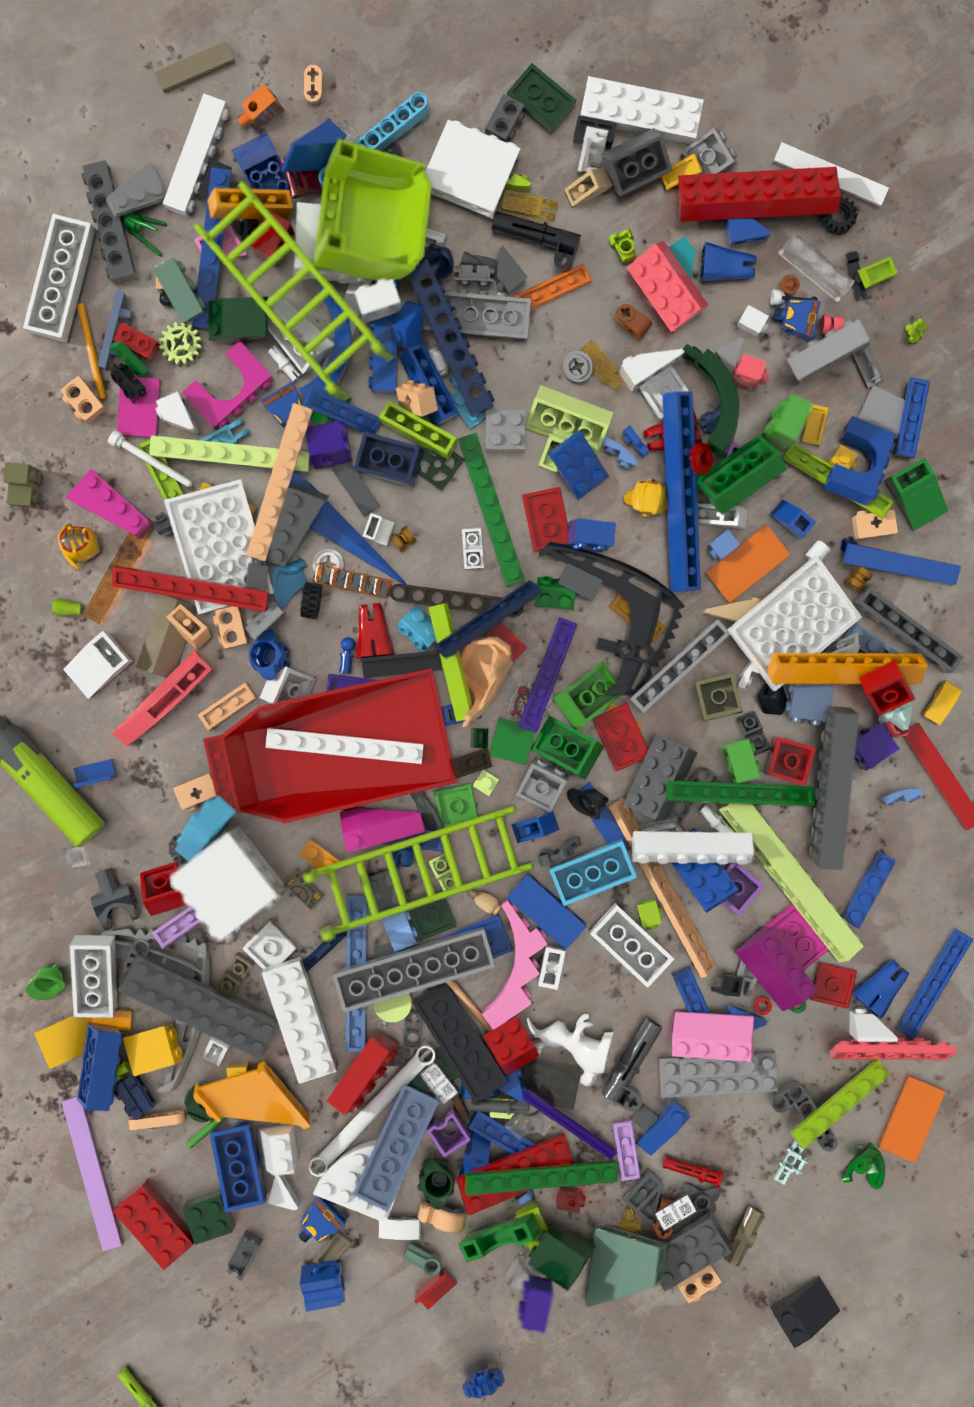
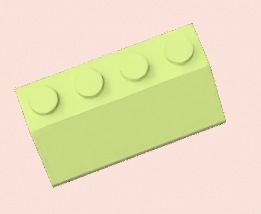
M540 385L525 428L547 437L553 434L563 439H568L580 430L594 453L598 455L614 412Z

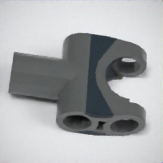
M112 868L95 873L101 893L91 896V903L101 926L105 930L112 928L110 919H112L111 913L115 907L123 908L127 914L129 913L133 921L138 919L137 901L131 885L127 883L118 887Z

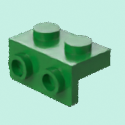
M550 576L538 577L537 586L540 587L542 593L536 597L535 607L574 610L576 593L558 585L560 579H554Z

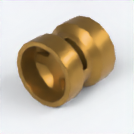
M406 525L401 528L398 534H393L390 537L401 553L406 550L409 544L413 545L417 542Z
M856 565L853 575L848 577L846 583L855 590L863 592L866 587V581H869L873 574L867 569Z

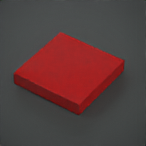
M818 961L813 983L819 990L809 999L849 1009L857 970Z

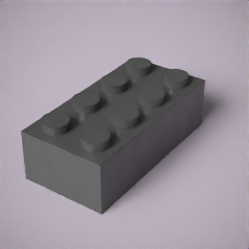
M656 734L623 805L665 824L675 803L667 801V781H685L698 752Z
M711 1211L671 1234L670 1237L661 1240V1242L667 1243L663 1283L660 1285L664 1291H667L732 1252V1244Z

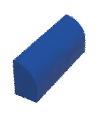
M529 872L507 897L508 900L565 950L587 927V923L567 905L563 906L562 901Z

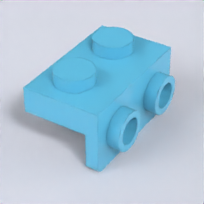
M418 605L414 606L396 625L401 634L409 638L414 646L422 652H425L436 641L431 618Z

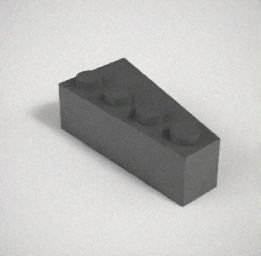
M295 483L288 486L266 561L283 567L287 565L328 500L329 495Z

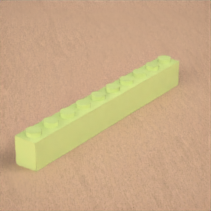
M725 804L719 809L737 833H752L753 850L756 858L839 963L849 961L864 947L858 935L851 931L847 921L836 912L835 906L825 898L823 891L814 884L810 874L803 870L799 860L788 851L787 845L777 837L775 830L766 823L760 811L756 810L753 805Z

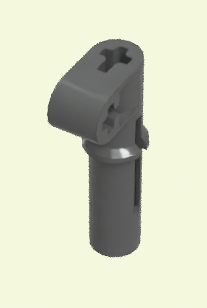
M649 1018L645 1019L623 1058H619V1065L602 1092L607 1099L631 1112L640 1109L642 1098L639 1090L629 1084L635 1074H639V1067L663 1029L657 1022ZM628 1090V1091H627L628 1097H627V1096H624L623 1100H621V1098H622L623 1094L625 1093V1091ZM633 1097H635V1101L631 1100L629 1102L628 1098L632 1099Z

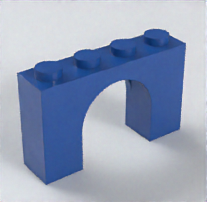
M852 416L845 425L840 441L865 452L871 461V471L856 472L835 463L827 476L824 489L865 506H868L872 500L875 501L879 494L877 487L882 483L885 476L882 472L890 462L888 455L893 451L896 442H893L895 433Z

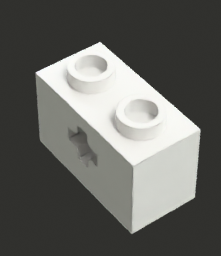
M545 946L538 986L558 990L566 952L563 947Z

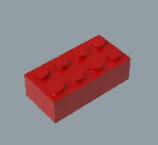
M383 1032L371 1037L326 1101L344 1116L350 1112L354 1113L365 1102L364 1097L375 1088L376 1084L374 1082L387 1071L385 1066L389 1062L392 1063L397 1057L398 1052L396 1051L400 1046Z
M148 1179L119 1202L113 1210L114 1214L163 1270L194 1245L189 1227Z

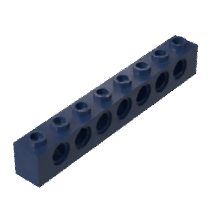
M426 259L418 263L413 271L408 274V277L420 304L423 305L424 313L471 417L493 408L492 402L495 400L491 391H486L485 389L486 379L483 373H478L476 366L479 364L475 355H470L467 349L470 347L467 337H462L459 331L462 329L458 318H453L451 313L454 311L450 300L446 301L444 298L445 288L442 282H437L435 275L438 274L433 263L429 264ZM424 279L432 281V285L429 288H424L421 285ZM438 297L441 302L438 306H432L429 303L430 299ZM441 315H446L449 318V321L444 325L438 323V318ZM450 333H454L457 336V340L453 343H449L446 340V336ZM462 351L465 354V358L462 361L455 360L454 354L456 352ZM470 369L474 373L473 377L470 379L463 378V371ZM472 388H480L482 391L479 397L471 396L470 391Z

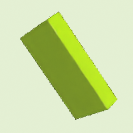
M891 256L858 270L865 289L898 275Z

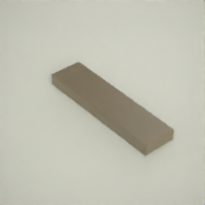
M227 41L160 69L155 73L163 92H166L233 63L235 60Z

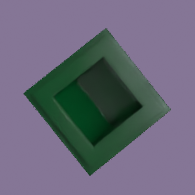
M471 728V748H488L487 728Z

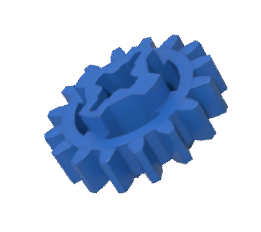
M486 1368L485 1370L474 1372L469 1380H465L462 1388L466 1397L482 1398L494 1394L495 1390H498L497 1387H501L502 1383L505 1382L502 1370H499V1368L495 1370L493 1368Z

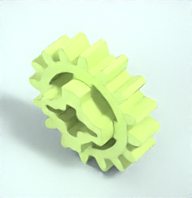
M174 322L173 328L167 325L168 332L162 331L161 333L164 335V338H159V341L163 343V345L159 346V349L164 351L162 355L165 358L168 357L170 363L175 360L176 365H180L181 361L187 365V360L189 359L194 362L193 356H200L197 349H202V346L198 344L202 339L201 337H196L199 332L197 330L192 331L193 326L191 324L186 327L184 323H181V326ZM191 336H192V339H193V346H191V345H190V342H189L190 339H191ZM169 341H170L171 344H172V347H171L170 350H169V347H168V342H169ZM178 342H184V345H183V346H181V345L178 346L177 343H178Z

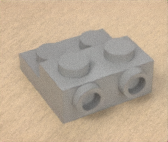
M713 128L682 150L685 158L696 154L703 171L702 174L724 173L737 164L735 158L738 157L732 147H727L725 141L728 139L722 130L718 132L716 128Z
M268 601L267 611H262L257 617L253 615L246 622L248 626L245 629L254 640H257L285 612L275 601L272 603Z
M534 758L516 796L551 812L569 775L566 774V770L562 767L557 766L554 768L550 766L549 762L544 758Z

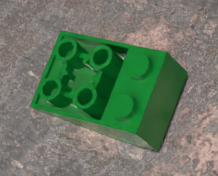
M926 458L886 479L913 530L948 512L936 476Z

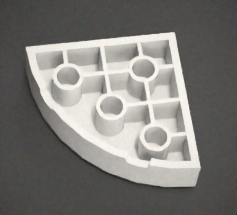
M377 1140L357 1144L344 1151L328 1167L323 1176L320 1177L313 1194L386 1223L396 1196L389 1211L386 1212L352 1195Z

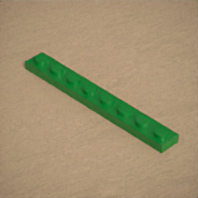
M477 433L458 438L506 587L523 582L525 578Z
M667 781V801L815 806L814 787Z
M610 1160L465 1173V1193L467 1195L617 1182L618 1162Z

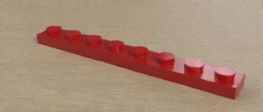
M120 566L113 567L111 585L113 587L265 612L268 608L269 591Z

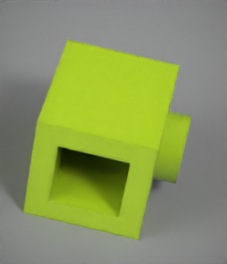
M655 899L635 903L642 928L651 930L657 928L658 924H662L660 919L664 918L661 906L657 907Z

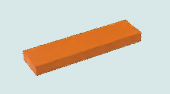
M583 263L513 297L531 299V311L591 283L592 280Z

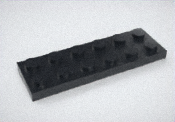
M446 982L437 985L412 1002L474 1103L479 1102L509 1082Z

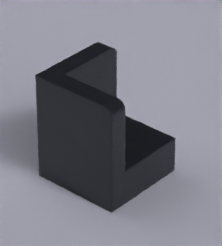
M764 684L758 696L764 714H783L786 701H788L783 685L778 690L772 691L768 684Z
M725 972L722 987H711V991L725 996L740 997L743 977Z

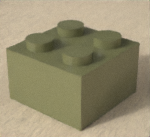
M734 673L695 682L704 722L743 713Z

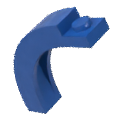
M331 295L324 300L333 321L344 312L337 302L334 303L335 300ZM349 318L334 331L335 345L324 369L352 345ZM349 359L329 376L335 384L338 385L341 381ZM319 375L310 383L299 388L304 399L310 387L330 394L325 388L327 385Z

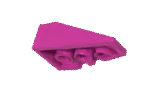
M361 807L340 812L342 835L347 852L425 832L421 812Z

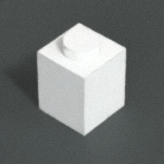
M748 305L736 327L757 337L759 333L764 334L769 323L766 321L769 316Z

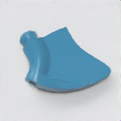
M302 558L288 563L285 567L276 565L274 569L272 587L280 608H284L292 596L299 589L303 588L307 582L302 572V569L306 568L307 565Z

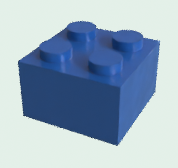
M574 519L569 522L567 545H572L574 549L584 550V548L590 547L591 551L594 552L607 551L608 548L614 546L616 522Z

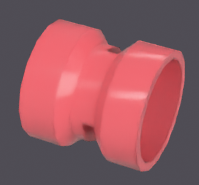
M823 315L821 334L825 335L833 329L838 331L844 328V316L831 317L830 315Z

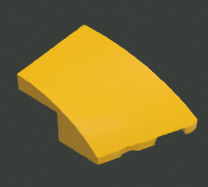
M72 1015L34 1033L49 1069L84 1053L88 1023L92 1022V1017H74Z

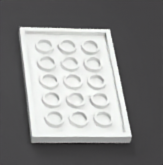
M241 479L164 500L187 578L246 587L248 562L253 563V559H260L246 555L255 526ZM268 573L266 590L269 591V594H273L274 590ZM194 600L198 614L228 606Z
M814 556L727 629V631L772 691H776L783 684H772L767 670L772 653H821L862 616L819 557Z

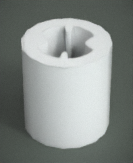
M817 540L805 556L808 560L818 556L823 561L831 552V549L822 541Z

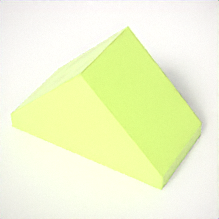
M550 434L538 466L557 472V468L548 456V453L566 439Z

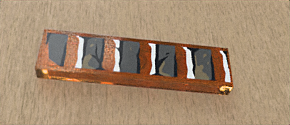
M319 563L315 564L312 583L389 599L393 581Z

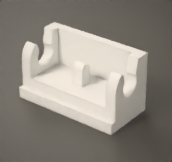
M587 126L578 171L588 172L591 169H598L596 167H601V154L604 152L608 130Z

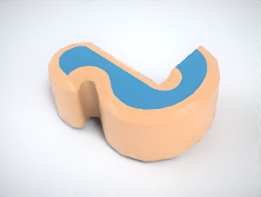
M425 1199L421 1202L418 1219L423 1223L432 1224L436 1229L443 1232L458 1233L464 1230L468 1214L463 1208L453 1211L444 1206L436 1210L431 1206L430 1200Z

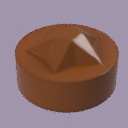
M786 275L780 282V290L787 296L794 295L800 288L799 279L794 275Z

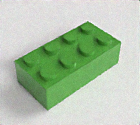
M791 394L788 398L784 397L779 405L777 404L776 408L772 410L769 416L771 422L767 426L765 425L761 436L782 453L797 440L814 404L794 394Z

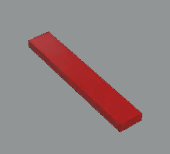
M919 723L914 724L910 727L909 734L903 736L965 830L968 831L974 827V804Z

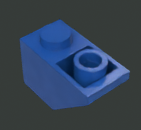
M782 500L770 514L798 539L804 538L816 524V521L802 509L785 500Z
M519 1068L507 1075L506 1077L509 1082L498 1089L523 1102L522 1096L527 1088L525 1084L522 1085L520 1077H523L522 1069Z

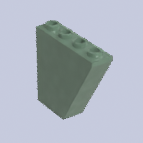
M605 1224L595 1229L593 1241L596 1247L590 1255L589 1283L585 1292L587 1307L651 1289L663 1283L667 1243Z

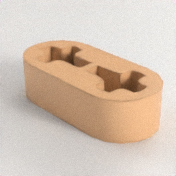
M309 65L304 72V96L307 103L317 105L322 100L323 76L321 69L317 65ZM313 71H315L317 75L315 76V82H312L310 76L312 75ZM312 88H315L317 94L314 99H311V96L308 95L312 93Z

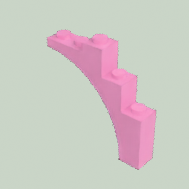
M508 899L503 901L501 906L509 918L514 933V963L503 990L482 1011V1015L493 1030L532 1004L530 999L532 994L527 987L523 988L522 986L540 974L538 970L540 965L535 958L531 959L530 957L548 945L546 941L548 936L545 931L539 930L537 926L529 930L528 928L531 925L527 919L519 916L517 913L519 908Z

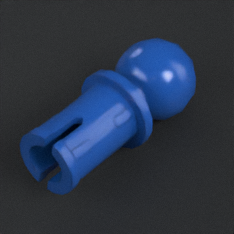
M345 637L340 643L343 654L339 653L341 656L339 673L351 674L352 659L355 657V655H351V651L355 649L356 642L351 637Z

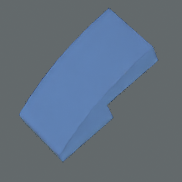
M605 437L601 446L605 448L604 451L612 455L618 453L617 462H620L621 467L626 469L635 468L637 460L617 442Z
M902 788L885 793L878 798L882 804H889V806L900 801L899 797H901L902 801L912 803L920 799V794L924 793V791L920 788Z

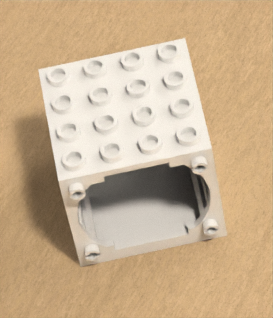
M240 827L224 834L170 877L174 889L181 891L185 896L183 898L185 903L189 907L193 906L197 911V918L202 923L205 922L210 928L208 931L214 939L218 938L219 941L225 938L227 942L234 937L231 933L235 930L237 933L243 929L241 924L264 906L269 910L275 905L272 900L274 899L275 902L282 898L280 893L287 888Z

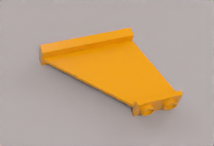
M265 1061L258 1064V1068L206 1085L200 1086L199 1083L195 1085L193 1095L195 1101L198 1104H202L208 1116L214 1118L217 1123L221 1121V1117L298 1125L303 1130L310 1127V1115Z

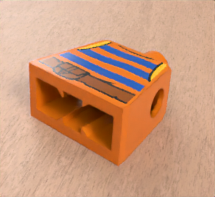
M263 84L241 104L245 112L237 119L244 128L252 122L260 127L285 109L275 94L266 84Z

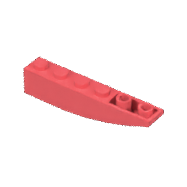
M194 650L112 734L128 746L174 708L212 670L210 664Z

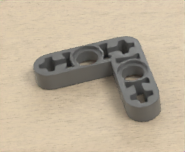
M410 1010V1013L405 1017L403 1047H399L396 1051L398 1052L397 1060L392 1063L389 1062L387 1066L404 1067L409 1061L406 1056H409L410 1048H419L421 1046L423 1019L417 1010ZM413 1014H416V1018L420 1019L415 1024V1028H419V1030H407V1027H412V1020H409V1018ZM410 1033L418 1036L416 1043L408 1042L407 1036ZM414 1049L413 1056H414V1055L416 1054V1052H417L416 1049Z

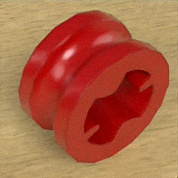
M759 996L754 1000L753 1006L757 1013L760 1015L770 1013L772 1003L767 997ZM764 1001H767L765 1003L767 1005V1008H762V1010H759V1002L763 1003Z

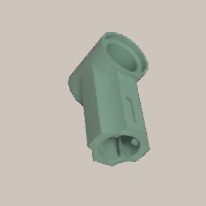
M412 1242L403 1256L404 1260L424 1270L428 1276H435L440 1272L441 1257L436 1253L424 1250ZM434 1261L437 1267L430 1268L427 1263Z

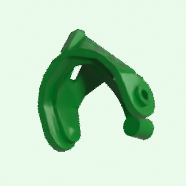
M870 1144L867 1150L850 1163L846 1175L842 1176L843 1182H853V1171L857 1174H864L867 1171L870 1186L876 1190L880 1189L885 1179V1163L881 1152L873 1144Z

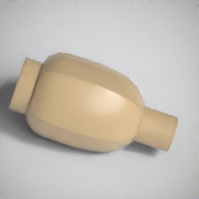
M472 889L468 893L469 896L474 898L476 906L487 914H494L496 916L502 908L499 900L487 892H477Z

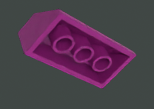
M766 927L759 930L735 951L737 956L782 1011L804 1003L819 990L772 930Z

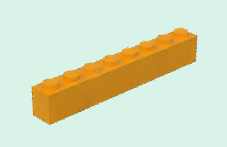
M772 653L767 672L772 684L855 685L861 684L860 676L896 660L909 685L922 684L928 665L922 654Z

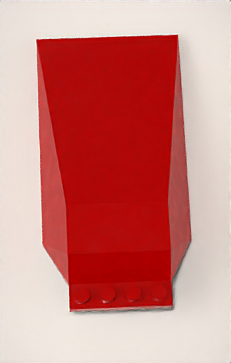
M432 668L258 706L222 735L203 739L216 797L219 796L236 812H243L282 823H289L457 783L450 762L452 756ZM267 728L424 744L422 764L266 748Z

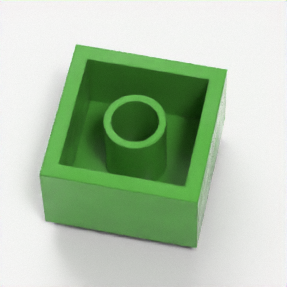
M741 738L721 744L732 782L738 784L760 777L759 772L762 770L759 761L754 758L753 753H756L753 741L750 742L747 738Z

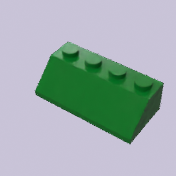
M759 434L711 468L707 474L697 478L696 482L710 503L724 515L786 471L787 468L781 453Z

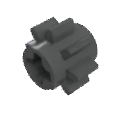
M161 512L154 516L157 521L153 522V526L159 535L165 534L168 537L174 533L168 514L165 515V513Z

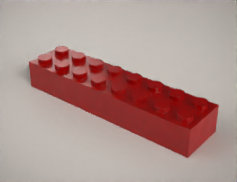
M837 166L678 175L677 194L680 222L838 213L841 193Z

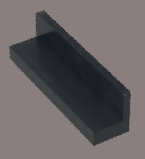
M437 650L361 658L364 678L408 674L430 668L433 671L441 670L440 653Z

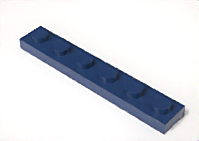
M530 580L434 645L437 652L445 659L455 655L457 651L472 643L473 640L485 634L496 624L501 623L512 613L517 612L528 602L533 601L542 593L540 587Z

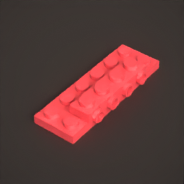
M854 1038L851 1042H839L829 1051L830 1059L948 1060L957 1054L956 1045H950L949 1042L931 1045V1041H924V1038H913L912 1041L898 1038V1042H858Z

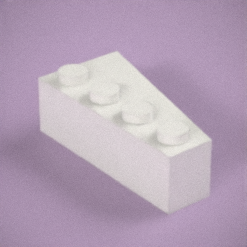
M281 298L272 307L285 324L298 313L284 298ZM268 316L269 332L301 373L305 374L313 368ZM306 318L291 330L304 347L321 333ZM326 338L310 354L320 365L335 344Z

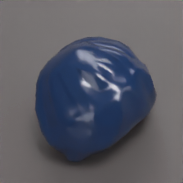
M431 244L429 247L424 248V256L419 263L426 259L429 264L433 263L438 273L435 275L437 281L448 277L454 268L450 250L445 246Z

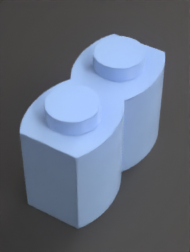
M409 911L382 919L395 952L417 944L416 938H419L415 926L411 927L409 920L412 918Z

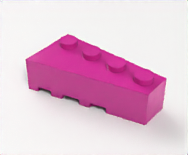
M90 469L65 497L139 538H142L153 526V523L93 469Z

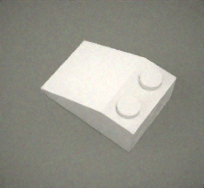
M683 349L638 354L635 357L631 355L622 361L623 364L619 374L630 391L633 392L670 365L680 361L684 351Z

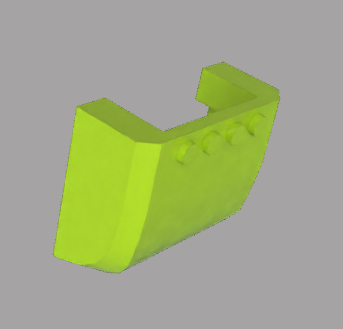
M338 139L328 158L324 174L313 257L314 266L376 281L385 278L397 280L410 274L424 256L432 187L430 178H427L424 169L425 164Z

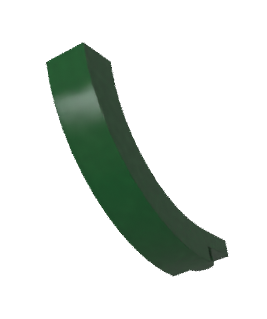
M686 344L683 348L684 354L682 358L709 378L719 396L721 415L714 432L707 440V445L712 452L723 459L734 440L738 425L739 395L730 371L716 354L709 349L702 354L697 347H691L689 344Z

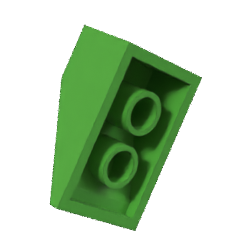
M602 661L563 689L553 699L573 727L577 729L590 722L622 695H604L605 691L613 689L616 678Z

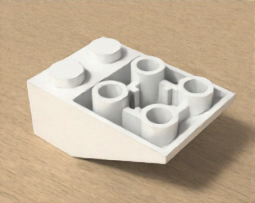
M102 631L63 670L84 695L90 699L130 665L133 660L109 632Z

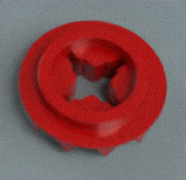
M706 443L694 444L693 449L690 450V466L699 475L707 474L713 464L712 451Z

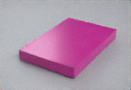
M134 377L130 380L138 379L146 388V395L142 398L138 396L136 403L133 404L130 399L126 398L123 390L120 388L117 431L121 432L123 436L151 438V435L157 436L158 414L156 411L158 405L156 401L160 399L161 380Z
M790 904L764 926L772 930L803 971L829 951L793 904Z

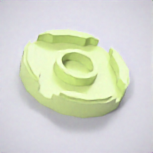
M408 993L375 1003L373 1008L382 1020L398 1022L410 1013L412 997Z

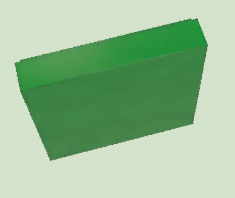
M499 717L489 755L526 765L535 733L518 727V722Z

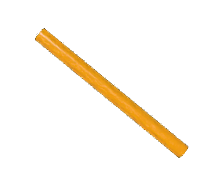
M80 303L77 304V309L99 400H105L107 397L98 367V359L85 305Z

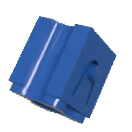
M332 1260L301 1267L300 1288L304 1297L306 1312L340 1306L341 1303L345 1302L346 1285L341 1262Z

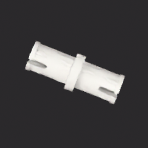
M278 345L273 346L274 351L271 348L268 354L277 362L278 368L281 371L283 370L293 383L297 382V378L300 379L303 374L298 371L292 364L290 357L287 358Z
M707 803L700 808L698 812L710 823L712 828H715L718 832L734 833V830L723 820V817L718 815Z

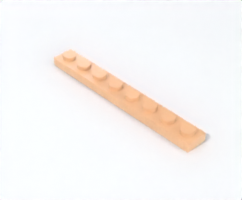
M293 403L246 554L248 556L266 561L285 494L290 484L312 414V409Z

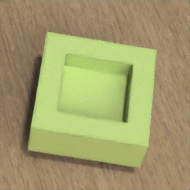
M482 770L473 787L489 796L499 779Z

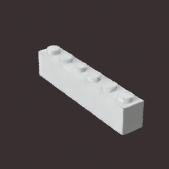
M203 93L163 201V205L167 210L188 217L190 212L194 211L195 197L201 188L203 176L206 175L210 157L213 158L215 155V144L217 139H220L222 136L223 122L227 121L230 110L226 101Z
M633 831L632 836L633 862L639 863L658 862L665 864L668 862H678L686 864L690 862L699 864L718 863L722 865L737 863L745 865L751 863L754 855L752 833Z

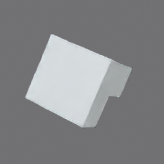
M371 513L363 533L364 539L388 546L395 522Z

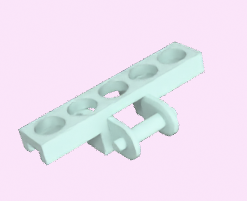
M796 1140L791 1148L787 1149L789 1152L784 1161L779 1163L780 1168L774 1177L776 1181L781 1182L783 1185L786 1183L791 1172L796 1171L797 1175L803 1174L802 1168L805 1163L809 1164L806 1157L802 1158L801 1154L804 1149L797 1145ZM796 1147L799 1148V1152L794 1151ZM789 1156L794 1157V1161L791 1163L787 1161ZM797 1159L801 1161L798 1169L794 1167ZM781 1173L785 1174L784 1179H779Z

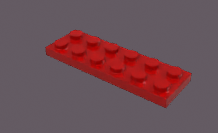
M562 1133L468 1173L574 1164L566 1136ZM465 1174L456 1177L468 1216L530 1191L521 1190L467 1195L465 1193Z

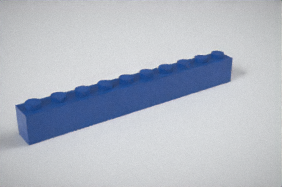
M693 391L662 393L671 591L701 590L696 473L693 471V467L690 466L691 459H689L691 457L690 450L693 449L695 444Z

